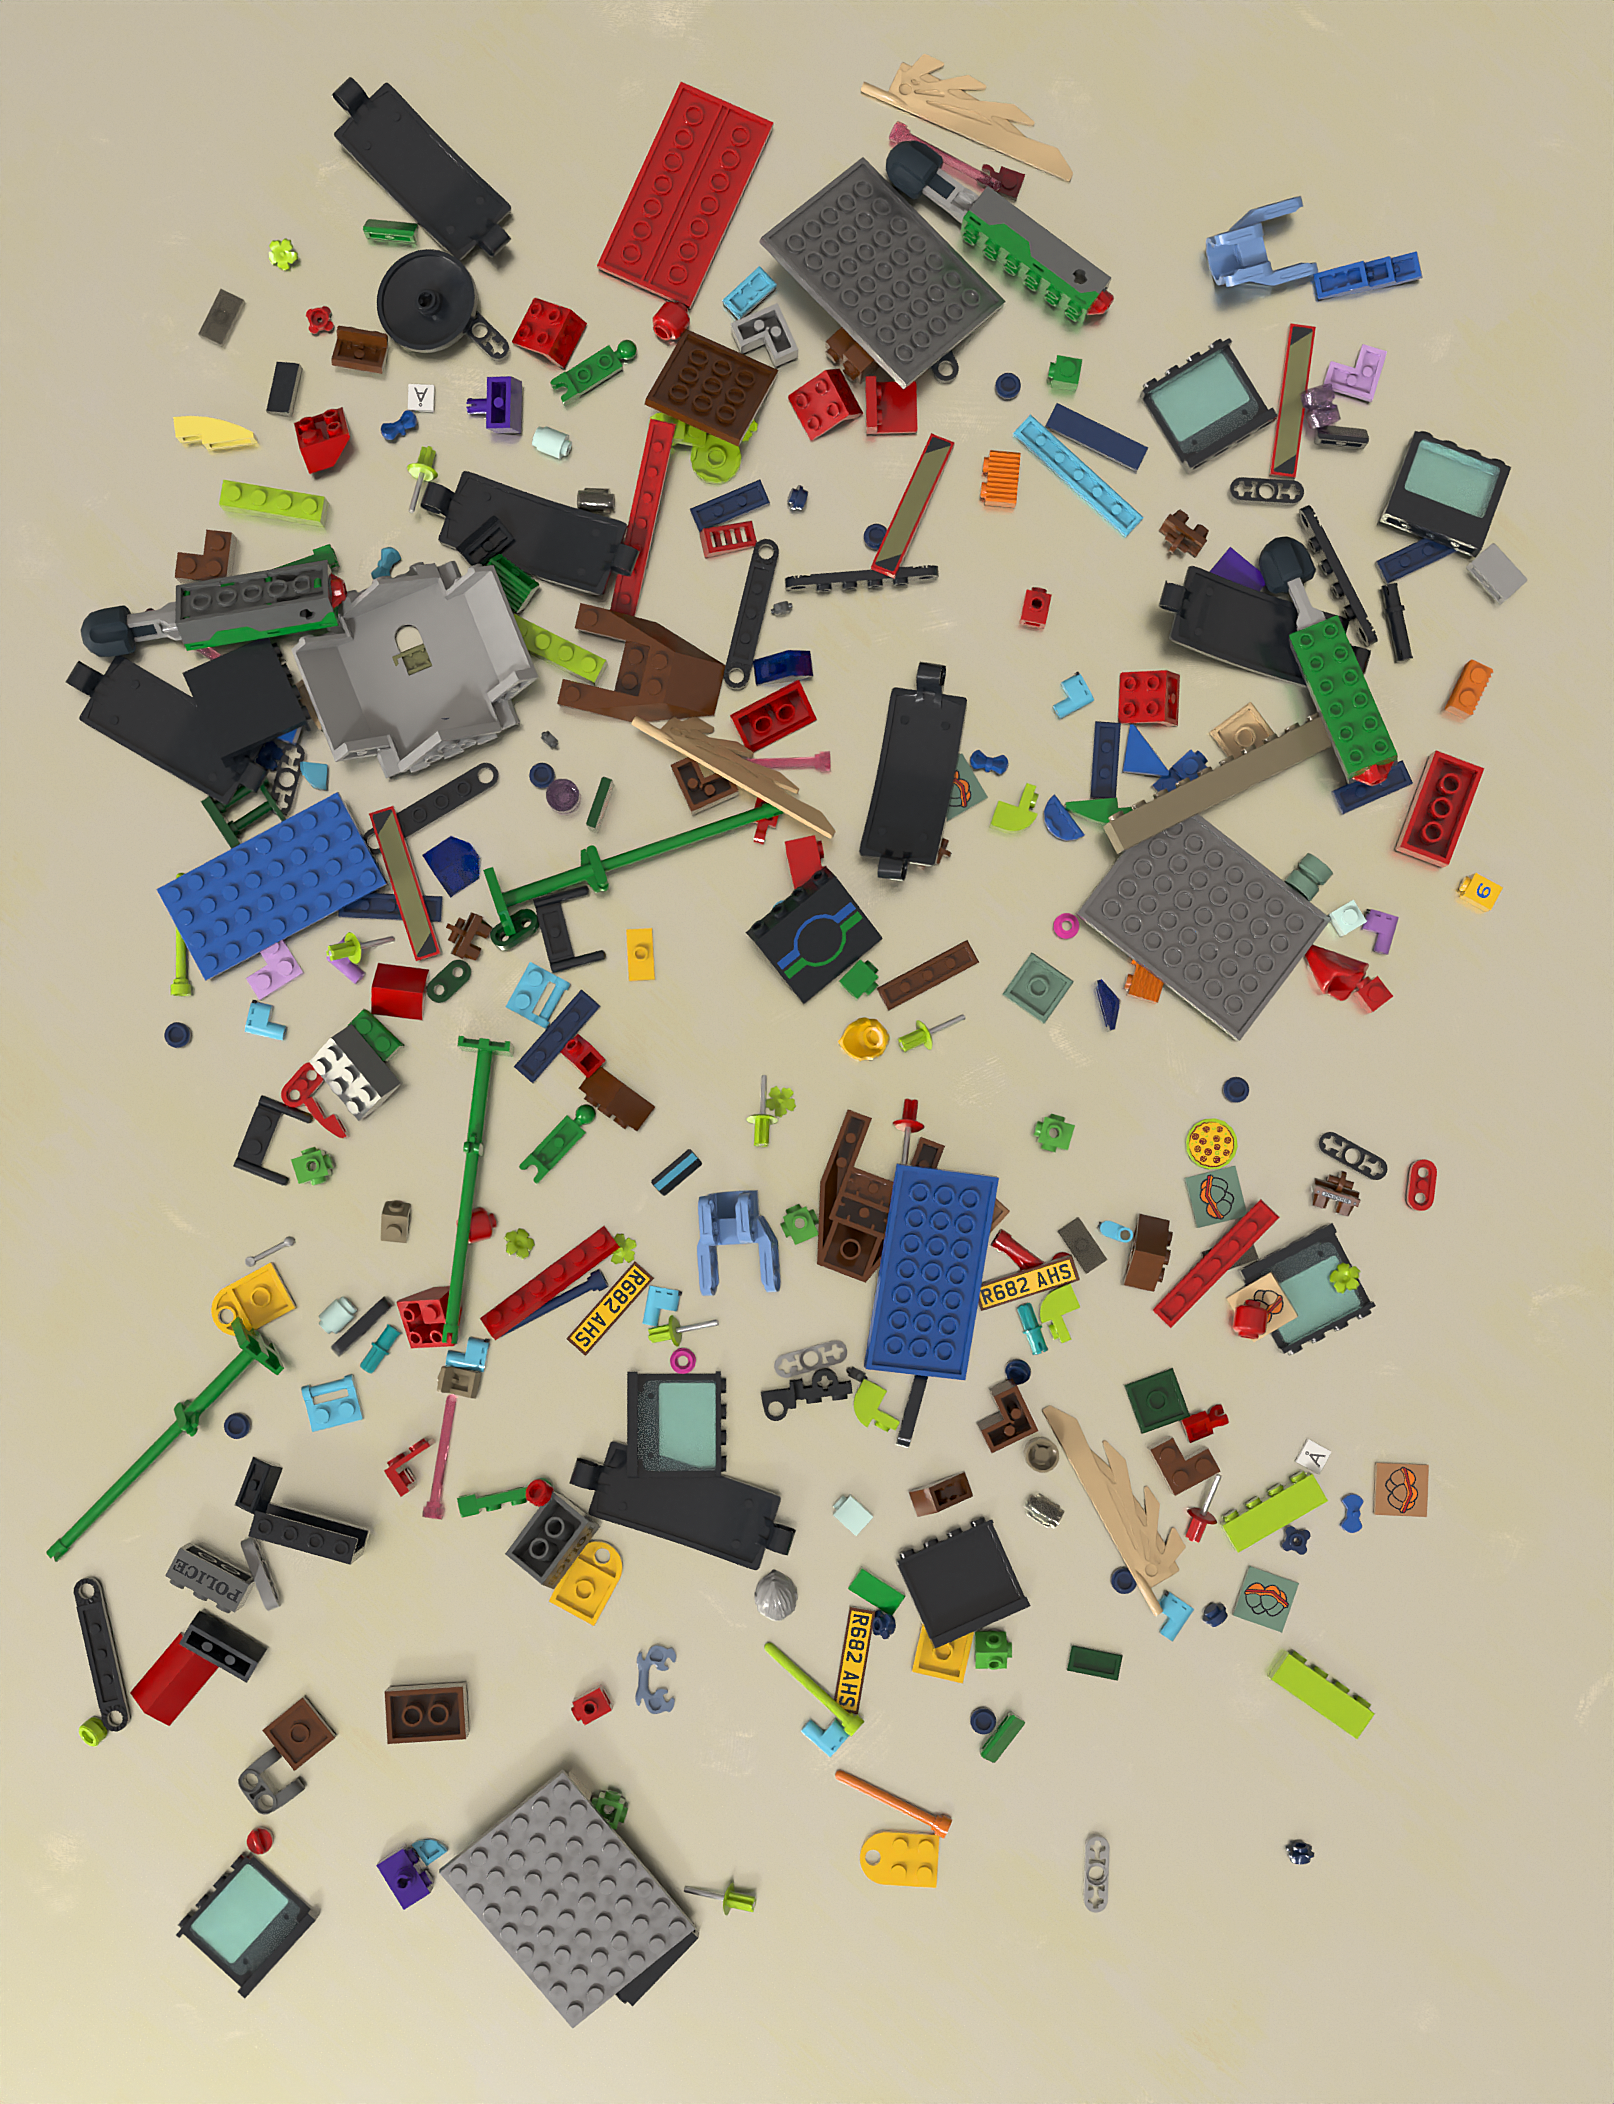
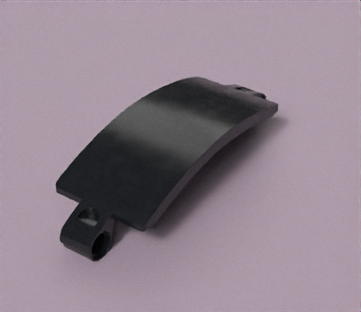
M349 77L333 92L332 97L350 116L334 132L336 140L377 184L450 255L460 261L478 245L493 258L511 240L507 232L498 225L511 211V205L482 179L389 83H384L369 98L363 88L352 77Z
M469 471L462 472L455 492L443 485L428 482L420 503L421 508L445 518L438 538L440 543L456 549L490 517L495 515L514 537L496 555L502 554L503 557H506L507 560H510L511 563L515 564L527 575L601 596L604 594L611 572L631 577L640 552L633 547L622 544L628 527L625 522L557 503Z
M1195 566L1188 567L1183 586L1165 581L1158 606L1175 615L1169 634L1171 641L1225 663L1308 688L1290 648L1289 635L1297 632L1296 622L1299 616L1293 602L1251 589ZM1322 611L1326 619L1336 616L1335 614ZM1338 616L1346 633L1349 620ZM1350 643L1362 673L1365 675L1371 650L1352 646Z
M121 655L114 657L104 675L78 661L65 681L67 684L91 697L79 716L80 721L225 805L230 803L240 784L257 793L270 770L254 762L264 744L232 757L235 765L225 768L194 698Z
M920 661L916 679L917 690L894 687L891 691L875 785L859 850L861 856L880 859L878 878L904 882L909 864L933 867L937 862L956 777L967 711V699L965 697L943 694L946 666L942 664Z
M616 1441L610 1443L604 1464L577 1458L569 1482L580 1488L595 1490L588 1511L589 1515L651 1534L752 1570L760 1568L766 1549L788 1555L796 1532L791 1527L775 1522L781 1496L721 1475V1478H627V1444ZM659 1455V1467L661 1469H703Z

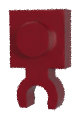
M983 164L982 171L987 172L989 177L986 179L978 177L977 183L981 186L994 185L993 190L1016 201L1025 174L1001 166L998 173L994 171L992 166Z

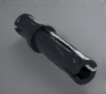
M1398 583L1381 586L1386 605L1384 613L1388 615L1397 657L1396 660L1401 662L1413 659L1403 614L1405 606L1401 605Z

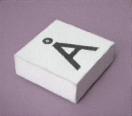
M409 384L408 410L412 412H434L435 386Z
M1307 1439L1295 1462L1320 1474L1331 1451Z

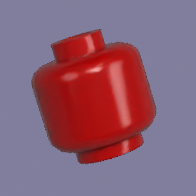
M665 302L652 318L653 330L663 340L678 339L690 324L688 309L680 302Z
M483 1207L472 1209L468 1243L473 1244L492 1237L493 1228H496V1220L493 1213L488 1214L487 1210Z
M1245 1300V1305H1238L1235 1308L1233 1329L1238 1332L1239 1337L1258 1339L1260 1335L1265 1334L1268 1311L1260 1307L1261 1302Z

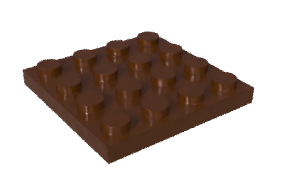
M685 329L648 393L644 405L739 447L772 387L779 370Z

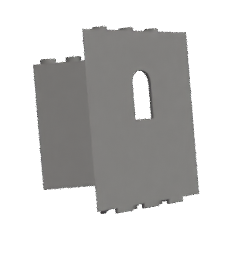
M450 561L438 567L435 563L424 564L423 562H418L409 567L410 570L405 574L397 575L394 578H390V576L378 577L372 581V585L360 592H357V590L347 592L345 601L338 605L339 626L327 627L328 633L318 637H314L311 634L299 639V643L291 650L335 762L377 755L385 778L406 772L408 769H410L411 773L430 766L431 762H435L443 757L447 759L462 753L465 748L471 747L476 743L481 745L498 738L496 733H500L502 730L520 723L511 699L535 681L538 675L494 565L482 566V564H476L468 568V572L461 576L455 561ZM407 624L413 625L418 629L432 663L431 667L410 676L402 657L397 659L399 663L397 666H395L392 658L400 654L395 640L396 632L401 626Z

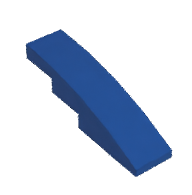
M1417 251L1393 258L1387 256L1369 262L1360 261L1313 274L1319 300L1375 290L1423 278Z

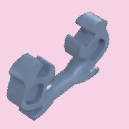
M655 1644L649 1649L645 1659L643 1658L642 1651L638 1653L636 1663L639 1674L635 1700L636 1704L640 1706L641 1699L643 1698L648 1711L652 1714H659L664 1711L671 1712L675 1704V1698L671 1697L669 1701L665 1700L664 1694L668 1693L666 1688H657L653 1694L650 1692L648 1687L649 1669L651 1665H656L657 1670H668L669 1666L665 1664L667 1658H670L675 1663L676 1652L673 1647L667 1648L663 1645Z

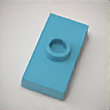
M759 266L722 300V303L738 320L742 319L777 287V284Z

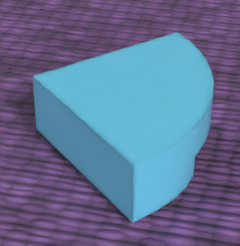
M300 762L301 773L311 786L318 790H326L327 764Z
M430 1838L420 1839L412 1843V1846L426 1866L449 1850L442 1842Z

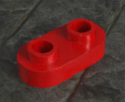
M310 1062L303 1064L281 1091V1098L289 1107L297 1108L304 1105L303 1101L310 1098L324 1082V1079L318 1073L316 1079L310 1080L308 1078V1073L312 1070L315 1071ZM294 1090H298L300 1093L299 1098L296 1100L291 1097V1093Z
M1426 1159L1415 1161L1409 1171L1407 1203L1416 1211L1427 1210L1434 1202L1437 1168L1433 1162ZM1421 1167L1426 1169L1425 1177H1420L1418 1174V1170ZM1418 1193H1421L1424 1197L1421 1203L1415 1200V1196Z

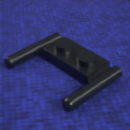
M586 885L533 899L552 973L598 962L606 958V953L603 950L574 956L561 902L588 895L589 888Z
M261 1095L233 1167L281 1186H286L289 1182L287 1176L262 1167V1164L265 1161L282 1114L307 1124L313 1121L312 1114Z

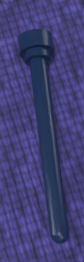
M600 1269L593 1271L586 1282L549 1300L501 1337L591 1290H598L600 1292L608 1288L609 1285Z

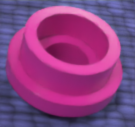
M1063 913L1055 919L1053 928L1060 938L1070 939L1078 933L1079 921L1073 914ZM1064 921L1071 923L1070 930L1066 931L1062 928Z
M679 1348L672 1353L670 1365L675 1372L686 1374L695 1367L696 1358L691 1350ZM680 1356L687 1357V1365H680L678 1358Z

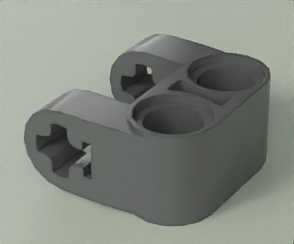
M275 1746L247 1767L238 1779L241 1791L254 1809L263 1815L270 1814L282 1807L305 1789L300 1780L296 1778L278 1791L264 1771L282 1758ZM254 1774L258 1779L257 1785H249L246 1781V1775ZM269 1795L272 1797L273 1806L267 1807L262 1804L261 1796Z

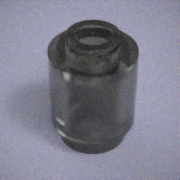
M585 488L584 490H578L577 508L595 514H610V509H615V494H611L609 488Z
M1038 1493L1036 1496L1031 1495L1024 1506L1027 1509L1026 1515L1047 1528L1050 1526L1053 1529L1056 1528L1065 1512L1060 1509L1059 1504L1041 1493Z

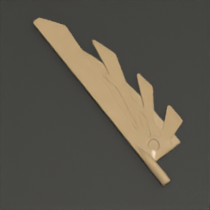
M923 54L912 66L904 62L901 63L888 92L865 81L862 85L861 92L1055 177L1070 182L1073 176L1071 168L1058 148L1027 138L1009 122L1034 126L1035 124L1016 105L979 101L962 91L986 89L985 84L969 75L946 80L930 75L929 73L944 67V63L927 54Z
M638 716L633 719L631 725L669 745L831 839L835 835V829L821 811L788 795L780 788L782 787L798 794L799 788L781 772L738 756L742 755L753 758L754 752L739 742L712 738L703 734L713 733L714 727L698 717H692L684 721L673 717L661 729Z
M1047 1406L1042 1409L1045 1418L1154 1616L1159 1615L1163 1612V1609L1151 1588L1179 1572L1175 1560L1186 1548L1177 1530L1171 1528L1165 1545L1157 1531L1160 1503L1146 1486L1144 1487V1511L1132 1494L1126 1460L1104 1440L1102 1444L1110 1465L1109 1467L1090 1449L1076 1418L1052 1406Z

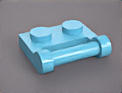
M530 962L509 999L506 1008L547 1029L550 1023L548 1020L564 990H568L571 984ZM549 982H552L556 985L538 1016L533 1011Z
M352 1374L344 1376V1379L310 1387V1385L301 1387L312 1432L364 1419ZM343 1389L348 1391L349 1396L319 1404L314 1402L313 1397Z

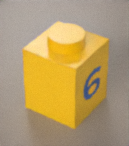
M1474 873L1470 878L1466 876L1459 887L1462 893L1459 898L1488 912L1494 906L1503 887Z

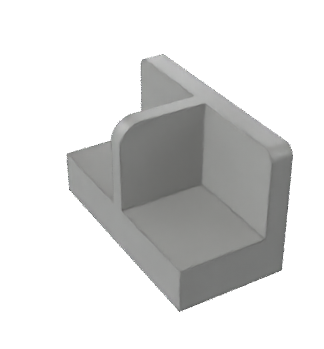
M1492 543L1466 567L1500 605L1527 582V578L1495 543Z

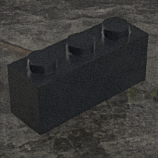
M200 1610L179 1643L246 1683L267 1650Z

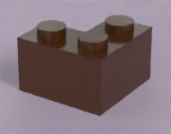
M843 327L837 330L825 342L826 355L834 363L838 361L844 367L843 373L852 382L856 380L859 384H862L866 376H870L880 367Z
M206 529L203 555L177 553L175 578L180 583L187 584L232 576L237 542L235 535L232 532Z
M689 757L670 765L692 815L739 795L736 784L717 773L704 778L698 762Z
M601 1066L589 1078L586 1077L578 1088L586 1094L584 1099L595 1108L600 1104L598 1110L608 1118L612 1115L616 1116L613 1121L625 1130L630 1126L635 1131H638L655 1108L654 1105Z
M1139 1214L1133 1234L1132 1250L1125 1270V1286L1154 1292L1157 1282L1162 1283L1165 1272L1163 1264L1168 1265L1171 1250L1167 1249V1247H1170L1173 1232L1169 1231L1170 1220Z
M1013 1378L989 1389L1000 1412L978 1422L977 1425L991 1453L1038 1431Z
M1168 1436L1147 1448L1174 1496L1221 1472L1209 1448L1206 1446L1183 1457L1174 1438Z

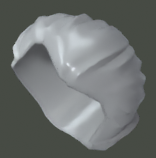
M775 1569L762 1578L754 1592L758 1612L774 1621H782V1619L791 1615L795 1611L796 1601L798 1600L797 1587L794 1586L792 1580Z

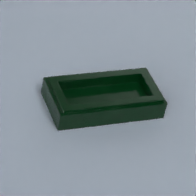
M1071 1644L1066 1670L1118 1681L1123 1655Z

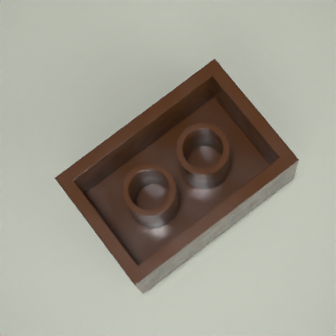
M466 1682L388 1687L385 1690L387 1744L464 1740L468 1737Z

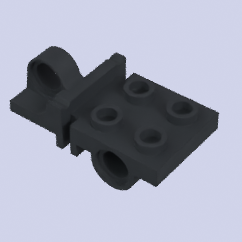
M821 1368L814 1373L812 1385L803 1386V1379L790 1380V1388L761 1391V1399L767 1418L772 1421H779L786 1416L788 1409L796 1408V1400L806 1399V1404L822 1402V1397L832 1396V1401L848 1399L847 1394H853L851 1380L838 1382L834 1371L828 1368ZM822 1376H827L828 1380H832V1384L827 1389H823L822 1386L817 1384V1382L822 1380ZM772 1402H780L783 1405L784 1410L780 1416H772L769 1413L768 1407Z

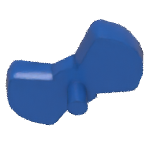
M406 410L398 421L383 423L381 426L382 436L387 440H393L399 433L405 435V429L416 426V415L412 411Z
M976 750L970 757L971 766L974 769L985 768V772H990L992 769L998 774H1002L1009 766L1005 755L992 758L987 757L980 750Z
M1352 1493L1342 1498V1502L1347 1508V1517L1341 1523V1528L1348 1533H1355L1362 1529L1359 1517L1361 1515L1360 1508L1364 1500L1359 1495Z

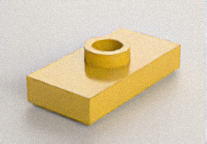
M652 928L626 929L629 981L655 980Z

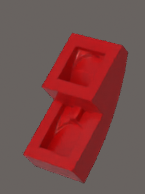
M310 1097L303 1101L312 1116L325 1129L342 1139L350 1137L338 1115L332 1114L327 1117L316 1097Z

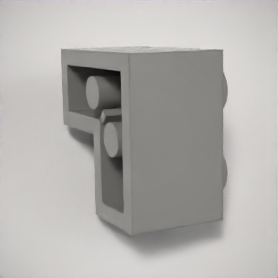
M778 303L730 323L731 332L741 354L765 344L775 367L798 357V347Z

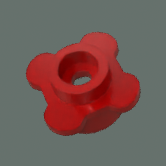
M323 306L322 308L309 309L306 312V317L310 323L308 329L312 334H317L322 330L331 331L334 324L330 320L331 310L329 307Z

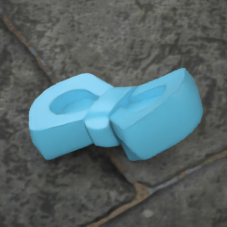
M386 547L381 549V560L377 563L378 567L371 572L373 580L381 576H390L389 571L392 565L401 559L399 552L395 548Z

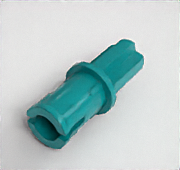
M1025 1303L1018 1306L1017 1310L1024 1327L1022 1332L1028 1338L1032 1354L1038 1355L1042 1353L1041 1351H1048L1049 1349L1041 1332L1042 1325L1038 1324L1032 1304Z
M390 1324L386 1325L387 1327L377 1341L371 1343L373 1347L360 1364V1367L370 1374L375 1371L384 1356L390 1354L388 1352L401 1334L399 1330Z

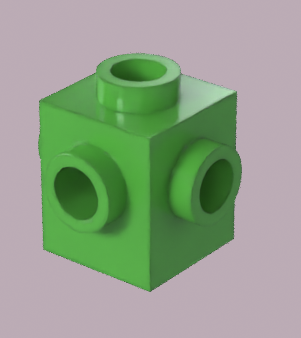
M1050 1114L1049 1118L1043 1117L1042 1122L1037 1121L1034 1136L1038 1137L1036 1142L1041 1143V1149L1056 1153L1057 1148L1067 1151L1075 1125L1065 1123V1117ZM1051 1128L1057 1131L1055 1138H1052L1049 1134Z
M316 1147L301 1151L302 1156L291 1159L299 1184L311 1182L312 1186L326 1182V1176L332 1175L330 1169L334 1168L330 1154H325L324 1150L317 1151ZM313 1162L316 1163V1169L314 1171L311 1168Z
M800 1204L786 1209L787 1215L783 1216L785 1222L780 1223L786 1238L791 1236L794 1244L797 1245L818 1235L815 1225L819 1221L813 1209L808 1211L807 1207L801 1208ZM801 1218L805 1221L803 1228L795 1226L796 1219Z
M1006 1631L975 1632V1669H1007V1658H1012V1642H1007Z
M606 1790V1793L600 1792L598 1799L593 1797L592 1804L610 1826L616 1830L618 1822L624 1823L628 1808L624 1807L625 1799L620 1798V1793ZM604 1806H612L614 1807V1810L612 1812H607Z

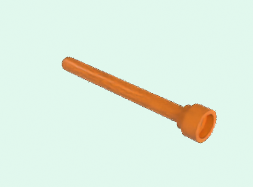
M842 1770L837 1771L835 1774L837 1780L931 1826V1830L935 1831V1835L943 1839L945 1838L953 1819L942 1815V1817L937 1815L935 1817Z

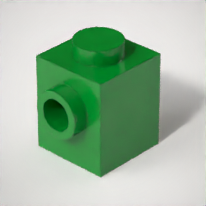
M1057 355L1055 363L1050 362L1048 378H1052L1051 387L1076 392L1083 359Z
M860 959L839 980V984L858 1000L864 993L869 996L879 986L876 983L879 979L876 973L879 970L869 960L864 963Z

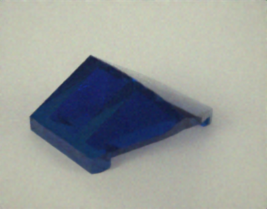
M450 836L422 855L450 898L480 879L479 856L469 842Z
M1102 979L1094 982L1106 1031L1110 1032L1115 1030L1122 1001Z

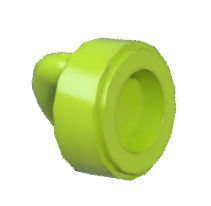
M97 1717L89 1718L79 1727V1735L82 1740L93 1747L98 1746L108 1734V1730L103 1725L102 1720Z

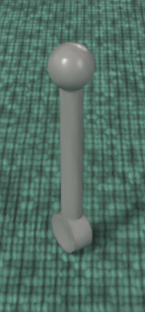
M288 1236L280 1244L255 1257H247L245 1259L246 1266L252 1267L256 1264V1261L285 1246H292L294 1239Z

